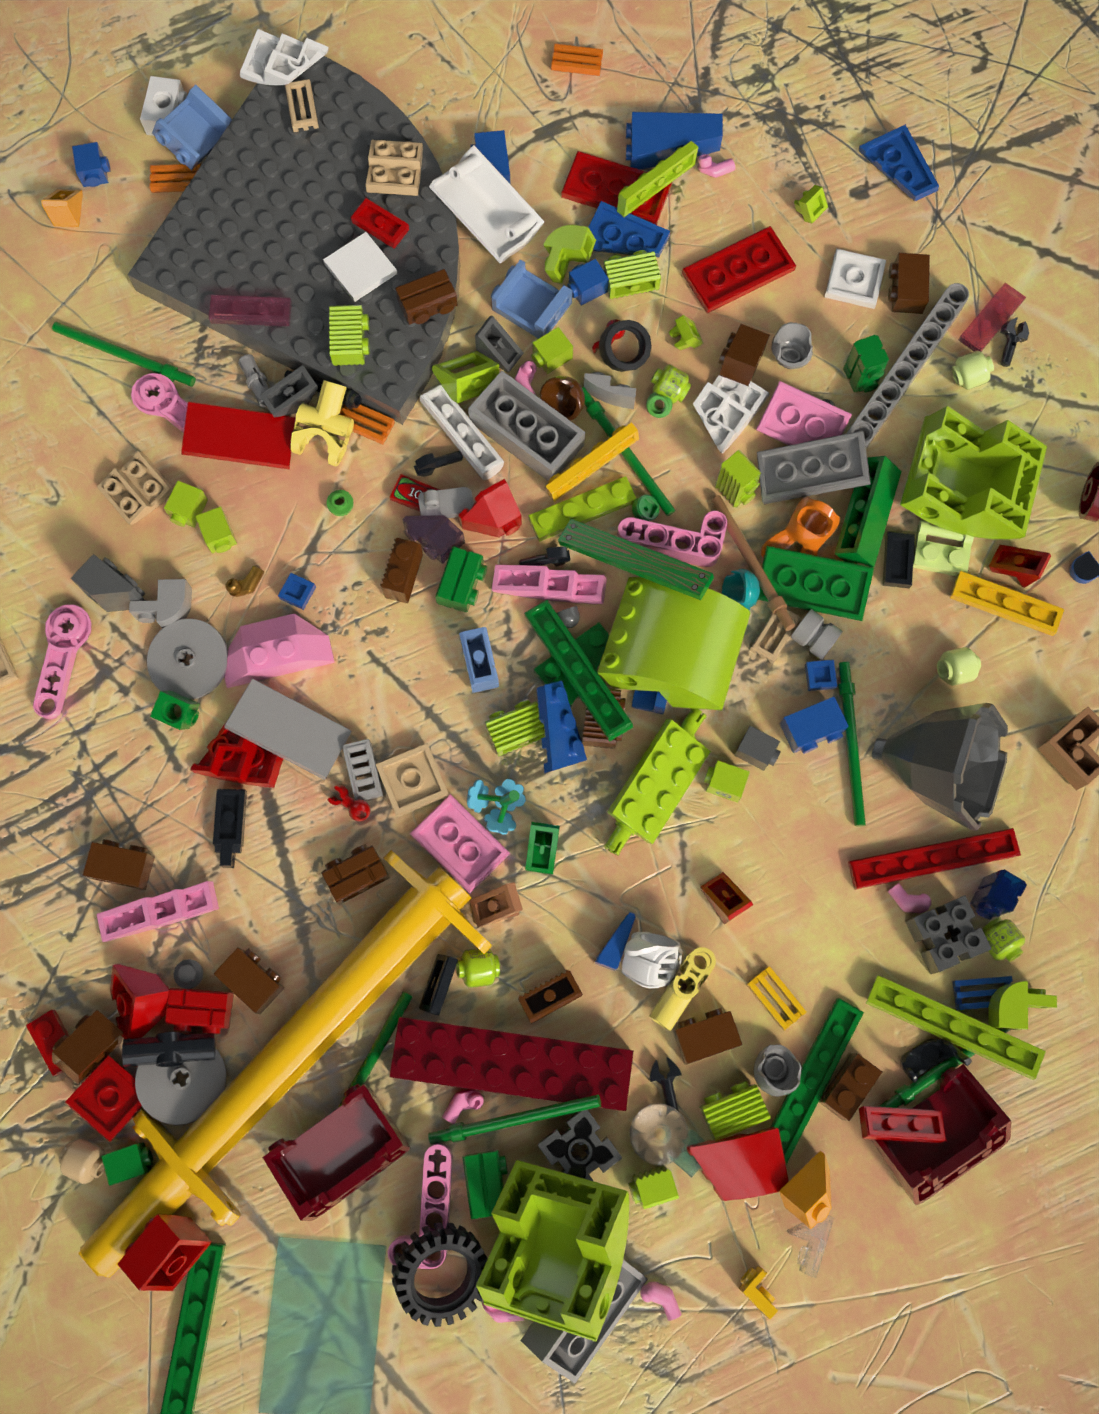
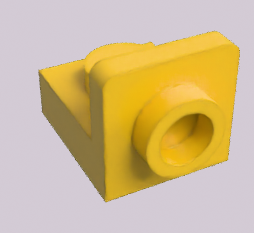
M760 1266L756 1269L751 1267L740 1279L742 1285L738 1289L771 1320L778 1312L772 1305L775 1298L763 1286L759 1289L756 1288L767 1275V1272Z

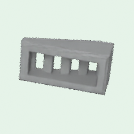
M366 739L342 745L355 800L366 801L382 797V787L370 740ZM362 751L367 752V754L353 758L351 756V754ZM369 761V766L354 769L355 764ZM372 773V777L361 780L356 778L359 775ZM373 783L375 785L373 789L359 791L361 786Z

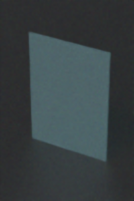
M279 1237L258 1413L370 1414L386 1245Z

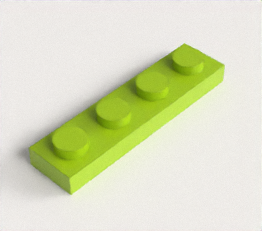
M690 141L685 146L679 147L673 155L666 160H661L651 171L643 173L636 182L624 187L618 195L617 212L623 217L627 216L692 168L696 163L698 146Z
M625 476L530 514L528 518L540 542L562 533L570 519L585 524L632 505L636 496Z

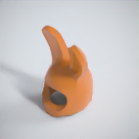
M806 496L795 507L786 528L764 542L760 549L761 556L764 559L766 546L788 550L795 541L803 545L800 553L817 556L819 548L838 527L840 517L826 503Z

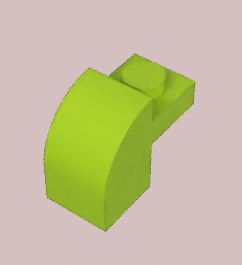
M565 225L557 228L547 237L544 247L550 255L545 260V272L552 282L563 283L570 261L589 262L596 242L589 227Z
M1028 981L1003 985L995 991L990 999L988 1025L996 1029L1027 1030L1028 1007L1041 1009L1057 1008V996L1046 995L1045 989H1028Z

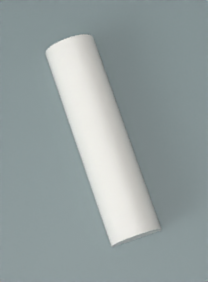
M441 384L420 395V402L482 480L492 478L502 469L504 465L503 459L458 403L451 400Z

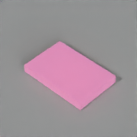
M779 381L756 431L789 446L842 435L852 414Z
M451 794L410 833L469 894L510 855Z

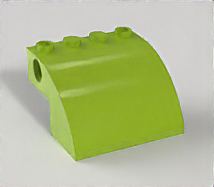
M946 406L924 417L900 505L927 522L958 534L986 539L1023 538L1026 536L1047 446L1009 420L984 431Z
M629 577L597 673L613 689L659 691L672 707L722 710L750 617V611L740 603L709 588L700 601L645 578Z
M516 1160L492 1211L500 1234L476 1284L483 1299V1304L597 1342L613 1300L623 1263L629 1224V1193L623 1189Z

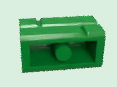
M878 335L857 340L853 344L843 367L847 379H850L849 383L853 392L864 391L867 393L873 391L879 386L878 382L885 373L884 369L889 361V357L885 349H882L883 345Z
M452 547L435 596L436 602L439 605L462 612H468L470 605L475 606L479 595V590H476L478 580L483 581L487 571V566L484 565V559L481 554Z
M499 1150L463 1155L470 1218L478 1219L493 1216L492 1211L504 1188L502 1175L508 1174L506 1157L500 1156Z

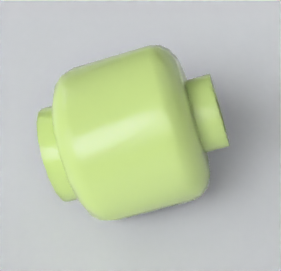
M974 351L958 357L955 366H952V373L957 386H962L967 390L988 383L990 372L994 371L991 357H985L980 351Z
M967 647L944 652L937 663L939 677L952 686L974 681L978 677L981 668L980 658Z

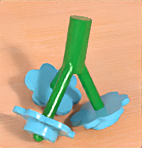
M506 779L503 781L502 786L495 788L496 795H488V787L484 786L482 780H476L473 786L468 789L467 806L479 813L482 808L488 806L489 801H495L496 806L501 808V810L493 809L490 814L485 815L486 828L491 832L505 835L508 831H513L516 828L512 815L506 813V811H514L516 806L520 807L525 804L526 798L522 794L524 787L521 784L516 785L512 779Z

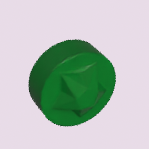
M643 495L634 500L632 512L636 519L652 521L659 515V504L653 496Z

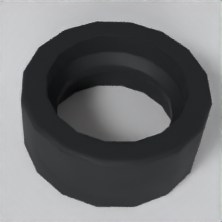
M623 320L611 324L604 330L599 342L600 356L604 363L612 370L620 372L636 370L644 365L650 356L652 348L651 338L646 328L639 322L632 320ZM622 330L631 331L635 334L639 345L637 356L628 362L619 361L614 356L611 347L612 338Z

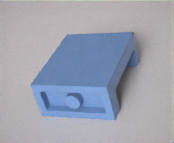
M195 85L189 90L187 98L164 119L159 118L156 121L152 134L161 145L166 146L176 156L180 163L186 165L192 171L211 152L232 119Z
M520 260L516 266L513 265L509 268L501 285L498 284L491 293L492 310L539 339L552 331L572 304V290L565 285L560 290L556 289L527 271L525 262Z

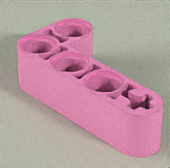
M719 511L708 512L703 519L700 533L641 519L625 518L618 526L617 537L688 564L711 567L719 559L727 528V519ZM708 524H717L720 529L717 531L711 530ZM628 531L633 532L631 536L626 535ZM641 533L644 534L643 540H640ZM658 536L662 539V542L653 543L649 538ZM684 542L688 545V548L679 549L675 544ZM710 548L715 554L706 555L702 552V549Z
M434 1144L425 1152L420 1232L418 1237L424 1235L422 1227L428 1225L427 1216L430 1213L436 1212L442 1216V1226L444 1229H446L447 1222H449L453 1155L450 1147L446 1144ZM437 1149L441 1150V1155L446 1156V1160L440 1164V1172L446 1171V1176L441 1174L429 1175V1170L432 1172L436 1170V1160H431V1155H434ZM437 1180L443 1183L445 1187L443 1196L434 1197L430 1194L429 1184L432 1181ZM428 1225L430 1231H434V1230H435L434 1228H431V1227ZM410 1235L399 1236L389 1246L388 1258L393 1265H397L394 1259L396 1245L404 1241L410 1245L412 1243ZM441 1250V1257L438 1260L433 1261L425 1258L418 1268L434 1269L441 1266L448 1250Z

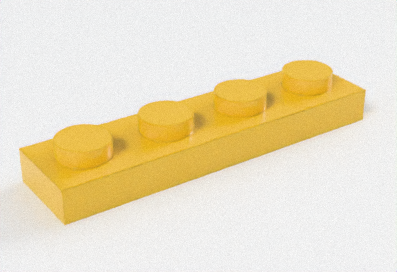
M632 422L627 426L622 425L612 433L611 438L605 442L600 441L595 444L588 455L584 458L579 457L570 464V468L564 473H557L552 476L546 485L548 495L554 502L639 440L638 429Z
M963 571L958 573L950 595V599L1051 636L1057 633L1064 612L1063 608Z

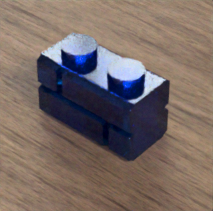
M999 870L983 878L978 887L979 891L975 892L970 903L976 908L975 912L978 915L991 920L992 917H1000L1001 915L1013 912L1019 901L1018 897L1022 896L1027 884L1024 880L1007 870Z

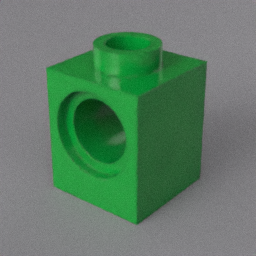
M171 690L160 691L150 717L178 730L190 729L198 720L199 711L197 710L200 703ZM177 704L182 711L179 718L174 714V707Z
M144 1142L101 1156L109 1186L144 1175L151 1170V1165H153L152 1152L149 1147H145Z

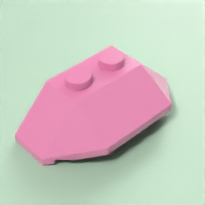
M296 614L240 626L228 648L227 669L224 675L226 687L231 688L247 684L252 679L260 681L335 663L329 636Z

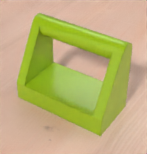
M474 351L433 365L432 371L451 400L460 403L481 395L499 374V364L482 353ZM468 364H475V367L454 374L451 372V370Z

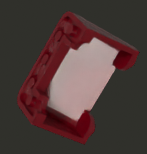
M964 1064L958 1068L952 1067L945 1071L941 1076L940 1089L912 1108L942 1111L946 1141L931 1143L871 1139L915 1205L925 1202L1007 1144L1011 1138L1010 1118Z
M356 1084L349 1088L343 1094L345 1099L342 1101V1106L296 1139L285 1142L282 1138L268 1147L269 1153L262 1157L300 1221H313L322 1216L411 1149L401 1132L365 1084L362 1086Z

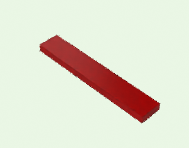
M1014 828L852 860L848 862L854 889L857 890L1021 856Z

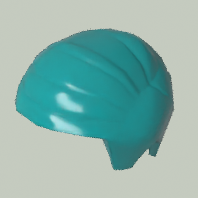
M747 569L733 570L731 573L734 574L727 575L723 581L722 594L750 610L752 606L756 605L759 598V581Z

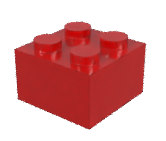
M157 1214L146 1223L145 1230L139 1238L126 1248L125 1255L117 1265L139 1291H173L212 1241L191 1217Z

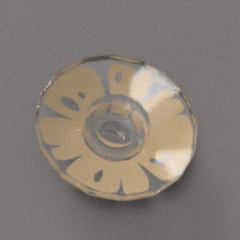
M651 1104L641 1109L633 1118L630 1128L631 1144L636 1154L644 1161L654 1165H667L679 1159L686 1150L689 1140L688 1125L683 1115L675 1108L665 1104ZM658 1128H662L666 1132L663 1140L658 1139L655 1135Z

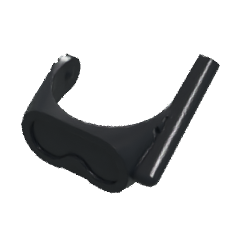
M929 1039L905 1053L901 1057L900 1064L903 1071L915 1083L921 1074L946 1059L955 1057L966 1066L970 1065L972 1060L949 1041Z

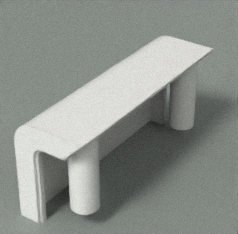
M474 145L463 155L458 164L434 179L429 186L499 263H502L525 247L545 222Z

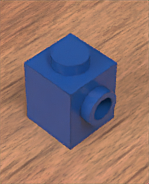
M98 142L72 146L76 174L83 187H96L109 183L107 172H111L107 156L103 155Z
M594 259L584 265L579 264L569 272V284H567V287L572 290V298H576L582 306L608 292L609 278L598 261Z

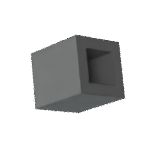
M750 726L734 756L764 771L768 764L774 766L781 753V751L777 750L780 741Z

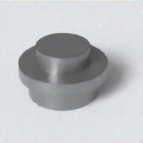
M183 960L175 967L174 980L182 988L192 989L198 986L203 979V968L195 960Z

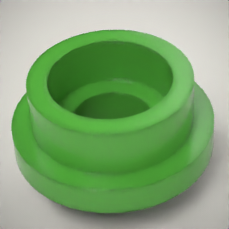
M654 392L648 397L646 407L652 416L663 418L671 412L673 402L669 397ZM656 400H662L664 408H658Z
M336 490L327 498L328 510L333 515L345 516L353 509V498L345 490ZM338 499L345 500L342 505L335 504Z

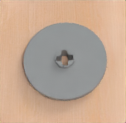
M197 619L177 620L161 629L151 642L147 655L148 673L152 682L160 691L171 690L191 700L201 698L212 692L224 678L227 669V645L222 635L210 624ZM187 653L193 656V658L189 660L190 665H187L182 662V660L186 659L185 654Z
M217 1049L215 1060L183 1062V1065L175 1067H157L156 1064L138 1066L135 1077L136 1093L142 1107L154 1119L170 1125L194 1123L225 1090L226 1068ZM178 1072H181L183 1075L189 1074V1077L186 1079V1085L183 1087L179 1083L173 1084V1081L177 1079L176 1074Z

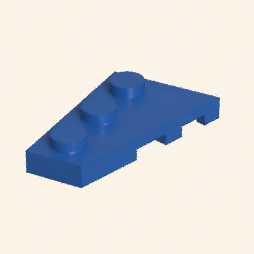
M906 124L859 146V152L913 201L938 191L939 184Z
M602 201L589 225V229L596 239L593 251L633 255L639 250H645L647 252L654 251L655 256L659 258L670 237L669 230L630 213L623 217L617 212L616 207Z
M559 681L538 687L539 719L545 728V737L541 738L542 749L547 750L548 761L544 763V773L586 761L587 757L584 746L580 739L576 720L572 714L563 682Z

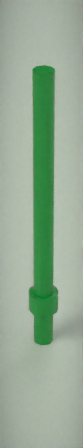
M55 322L52 326V330L58 334L162 374L172 382L178 381L190 387H193L196 378L194 376L179 371L176 366L168 363L165 365L59 322Z
M582 387L585 395L584 404L587 407L586 412L592 420L596 419L607 436L611 438L612 433L616 429L604 414L605 409L599 401L595 402L585 387ZM630 447L621 452V455L649 493L657 500L666 516L673 514L675 508Z
M840 662L841 683L838 684L839 696L842 697L844 717L849 726L845 733L854 826L859 827L866 826L853 700L856 691L855 683L851 680L850 662Z
M404 991L402 992L349 1088L356 1084L360 1086L365 1084L397 1027L399 1017L403 1016L413 998L411 995Z
M998 1029L1005 1033L1010 1031L1008 1029ZM964 1048L961 1049L969 1058L975 1055V1053ZM955 1057L944 1060L918 1078V1081L915 1083L912 1082L908 1086L904 1084L894 1091L895 1095L877 1107L898 1108L902 1104L904 1106L915 1100V1095L939 1080L945 1071L952 1067H958L962 1062Z
M593 1095L465 1125L463 1122L451 1124L447 1129L430 1132L428 1139L431 1145L450 1140L453 1143L460 1142L472 1135L601 1107V1099L599 1095Z

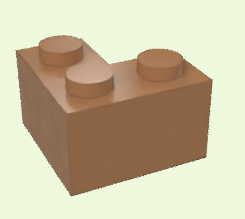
M1088 706L1037 748L1075 790L1088 785L1099 775V756L1089 746L1099 736V717Z

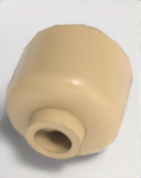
M83 1138L69 1142L62 1149L58 1162L61 1173L81 1184H87L93 1179H98L105 1171L101 1157L105 1155L104 1149Z

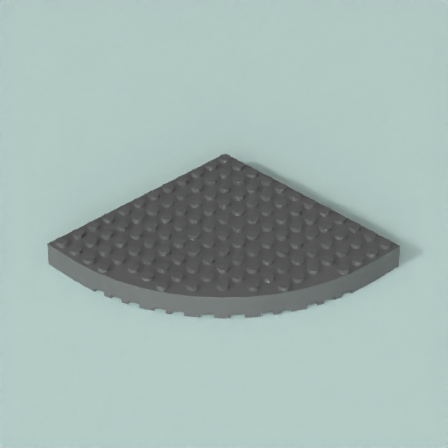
M323 56L292 81L310 79L319 128L314 129L313 126H309V130L304 131L303 128H298L299 132H294L285 85L257 83L128 273V277L137 292L294 371L303 365L314 380L320 382L326 380L345 386L349 390L353 389L360 394L362 405L386 415L403 425L433 374L432 366L438 364L443 355L442 352L445 343L448 341L453 319L455 318L456 307L448 314L442 315L438 313L431 316L423 324L413 323L408 325L398 303L395 288L445 269L454 287L457 299L459 298L461 265L456 217L429 187L434 179L442 175V172L423 136L408 117L383 92L366 81L361 75ZM302 87L307 119H310L311 113L306 87ZM291 89L297 121L302 120L296 89ZM371 140L423 143L418 196L367 193L366 180L369 169L368 156ZM367 198L408 223L409 231L395 249L368 233L396 268L397 275L354 302L324 265L323 259L366 232L352 223L351 216ZM362 305L363 313L368 314L369 330H364V338H369L370 354L365 355V364L334 366L332 364L329 347V306Z

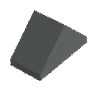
M489 316L475 334L476 351L497 362L499 368L505 372H510L524 354L494 316Z
M302 365L263 392L260 397L272 415L280 417L297 413L302 403L308 405L318 386Z

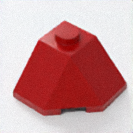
M505 479L481 491L474 498L476 502L469 511L468 508H465L458 515L462 529L498 538L505 534L506 536L512 535L522 525V515Z
M115 964L112 967L110 992L112 1001L116 1000L117 1010L120 1015L116 1017L117 1027L123 1031L124 1039L142 1038L166 1015L170 989L157 974Z

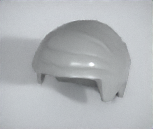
M793 322L782 325L775 334L771 346L772 353L776 357L778 364L787 369H798L805 366L812 358L813 346L809 328L803 324Z
M769 1045L756 1058L754 1078L761 1090L771 1096L779 1097L790 1094L797 1089L800 1084L802 1067L793 1053L782 1045Z

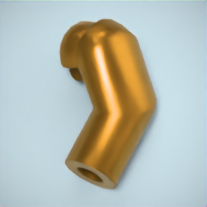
M252 566L246 579H229L226 582L225 588L234 597L251 594L257 588L265 572L256 566Z

